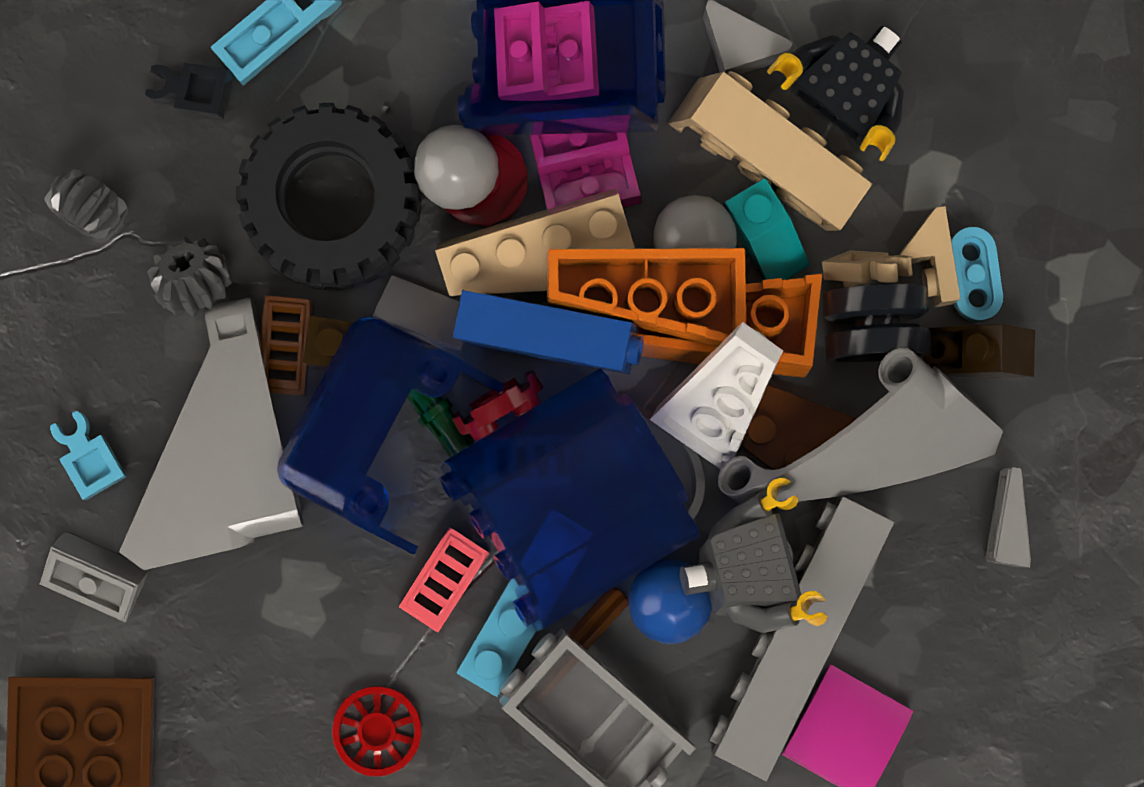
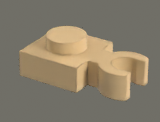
M849 250L822 261L824 280L843 281V286L846 288L872 284V279L884 283L898 282V276L913 275L911 256L907 255L889 256L886 252Z

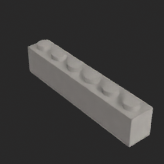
M845 497L837 498L835 504L826 502L815 524V527L820 529L821 532L813 547L808 544L804 546L794 569L800 572L797 580L801 595L807 591H816L826 599L824 602L813 603L808 609V615L824 612L828 618L820 626H813L802 619L797 626L760 634L751 655L758 659L750 675L742 672L730 695V698L736 700V703L728 718L723 715L719 717L709 737V741L715 743L712 750L715 756L767 782L895 522Z

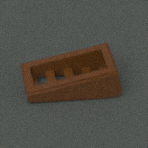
M269 295L264 297L261 350L270 393L306 396L308 367L302 363L309 319L310 316H314L315 303L310 299ZM277 312L300 314V323L276 321ZM275 331L298 333L299 342L274 340ZM273 351L298 353L297 361L272 359ZM271 369L295 371L296 381L270 378Z

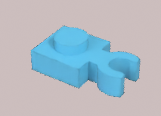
M75 411L72 415L77 422L78 428L73 435H65L62 427L57 423L52 424L50 430L56 441L68 445L71 452L59 460L82 500H88L126 478L127 475L103 435H99L90 440L88 436L90 433L89 420L83 413Z

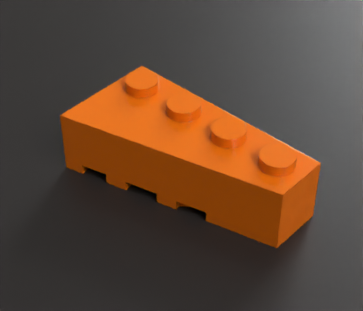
M745 248L548 249L547 305L564 310L631 322L639 328L718 347L742 322L746 324Z

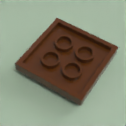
M8 677L5 787H153L156 678Z

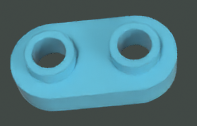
M968 227L960 230L951 238L960 300L954 303V307L964 319L971 322H983L997 314L1003 303L997 248L994 239L987 231L978 227ZM965 245L975 247L977 250L976 260L969 261L963 257L962 249ZM971 291H978L983 295L984 304L982 307H975L969 302Z

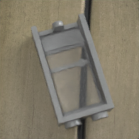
M563 628L555 636L552 633L545 635L531 653L535 657L532 663L524 672L516 669L505 680L499 690L503 693L499 699L501 708L592 787H650L651 785L653 787H661L669 776L665 769L683 750L690 756L696 749L688 737L675 728Z

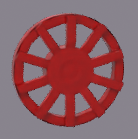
M383 686L367 687L351 694L338 708L332 725L334 747L342 761L360 774L375 777L395 773L406 766L416 754L422 736L420 716L413 703L401 692ZM373 694L374 710L372 713L367 711L359 698ZM381 694L395 698L386 713L381 712ZM402 703L409 711L410 716L394 721L391 717ZM353 704L363 717L361 721L344 717L350 705ZM410 723L414 724V738L396 733V728ZM341 724L357 728V734L341 739ZM394 740L411 745L403 758L392 745ZM360 741L363 746L354 759H352L344 749V746ZM387 749L396 761V764L382 768L381 750ZM368 750L374 751V768L365 767L360 764Z

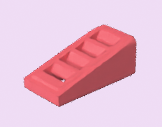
M449 527L402 600L399 608L439 633L490 553ZM450 546L473 559L469 567L446 554ZM440 561L463 576L459 583H456L435 569ZM430 577L453 592L448 600L425 585ZM419 593L442 607L438 616L415 601Z

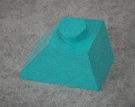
M766 178L724 203L723 206L733 217L737 238L743 248H745L763 280L777 278L787 280L810 266L791 218Z

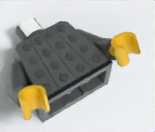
M786 478L774 479L767 487V496L758 494L732 508L710 529L707 541L699 550L701 564L680 568V582L685 595L708 592L713 612L716 615L729 616L732 622L760 633L797 626L802 619L813 626H820L826 622L828 616L824 612L808 615V609L813 603L824 602L826 599L816 591H807L801 595L780 513L772 515V509L775 507L789 510L797 505L799 498L796 495L789 497L783 502H779L777 498L779 489L789 485L791 481Z

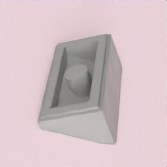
M391 276L374 311L373 317L376 320L460 353L463 352L466 344L453 338L459 301L396 276Z
M64 532L51 546L39 584L126 622L146 581L149 569L143 570L125 557L71 533Z

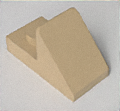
M946 206L936 207L899 253V255L911 256L912 264L927 262L928 268L922 270V283L928 287V297L933 296L934 308L953 305L960 300Z

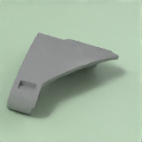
M251 296L212 305V310L204 307L210 348L119 551L143 570L240 548L253 543L257 537L304 526L300 501L295 486L291 484L262 357L261 329L256 307Z
M898 348L892 350L884 357L878 369L879 379L889 392L849 426L818 448L781 469H763L745 456L733 457L721 468L718 475V486L723 493L738 504L758 494L767 496V487L770 482L777 478H786L791 481L789 485L779 489L777 493L779 502H783L794 495L799 498V502L870 491L924 478L995 455L1003 430L936 366L931 368L908 348Z

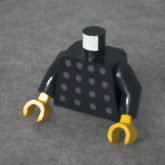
M880 26L867 43L851 32L842 39L831 35L802 45L791 54H781L767 70L769 75L773 71H780L785 75L786 81L781 85L783 90H787L794 83L791 93L857 143L861 151L864 152L868 145H874L882 153L879 160L884 161L895 144V134L902 120L904 91L897 82L902 72L889 61L902 44L901 39L893 31Z

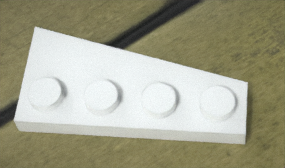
M742 322L657 406L650 420L721 470L728 460L736 456L783 350L769 341L762 333Z

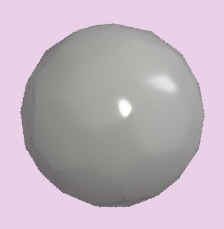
M463 125L440 127L428 134L418 146L413 163L414 177L420 191L430 201L446 209L458 210L474 207L483 201L493 190L499 174L498 157L494 146L482 133L470 126Z
M684 196L669 203L658 215L653 230V245L655 249L736 248L737 230L732 215L719 202L707 196Z

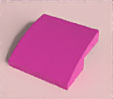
M538 1L494 9L498 97L501 100L546 101L599 95L594 7L590 1L544 8Z
M619 106L528 126L547 209L617 188L623 208L641 204V194L630 157L629 144Z
M830 664L825 669L806 710L800 715L781 755L838 787H875L914 711Z

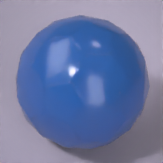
M676 559L659 560L642 569L632 582L628 596L630 616L635 626L649 639L663 644L684 643L698 635L709 621L712 611L709 593L685 595L682 589L679 575L680 568L691 564Z

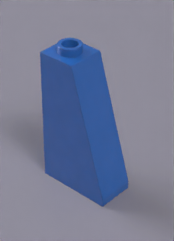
M462 290L453 338L475 347L630 375L631 365L639 364L644 345V337L638 336L639 327L631 322Z

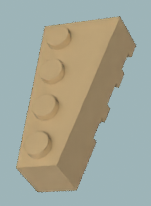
M729 71L728 74L720 72L698 78L667 124L680 133L688 126L702 136L700 138L702 141L701 147L715 156L718 154L728 160H732L734 157L740 161L737 166L740 173L753 182L757 183L766 178L769 184L772 183L778 187L775 191L778 199L824 230H841L872 185L871 182L861 176L864 171L863 168L852 159L844 155H840L837 158L825 149L826 140L815 131L806 127L800 130L787 119L790 114L781 105L769 99L764 103L750 92L753 88L751 83L739 74Z
M617 188L439 242L436 245L435 252L449 296H457L462 294V290L480 294L547 291L548 249H635Z

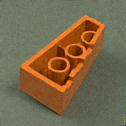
M822 274L805 275L804 278L782 280V278L762 280L761 283L746 284V324L762 333L769 341L783 350L773 374L806 378L813 366ZM639 328L638 336L644 337L641 357L701 364L717 348V346Z

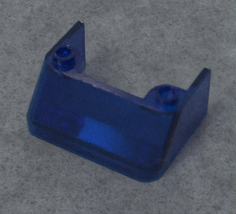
M374 317L361 318L355 321L348 329L284 449L277 466L278 477L286 488L415 555L418 549L417 545L380 526L388 511L389 495L386 488L380 482L366 475L411 389L429 397H439L452 389L459 375L470 382L497 392H501L504 384L447 351L383 320Z

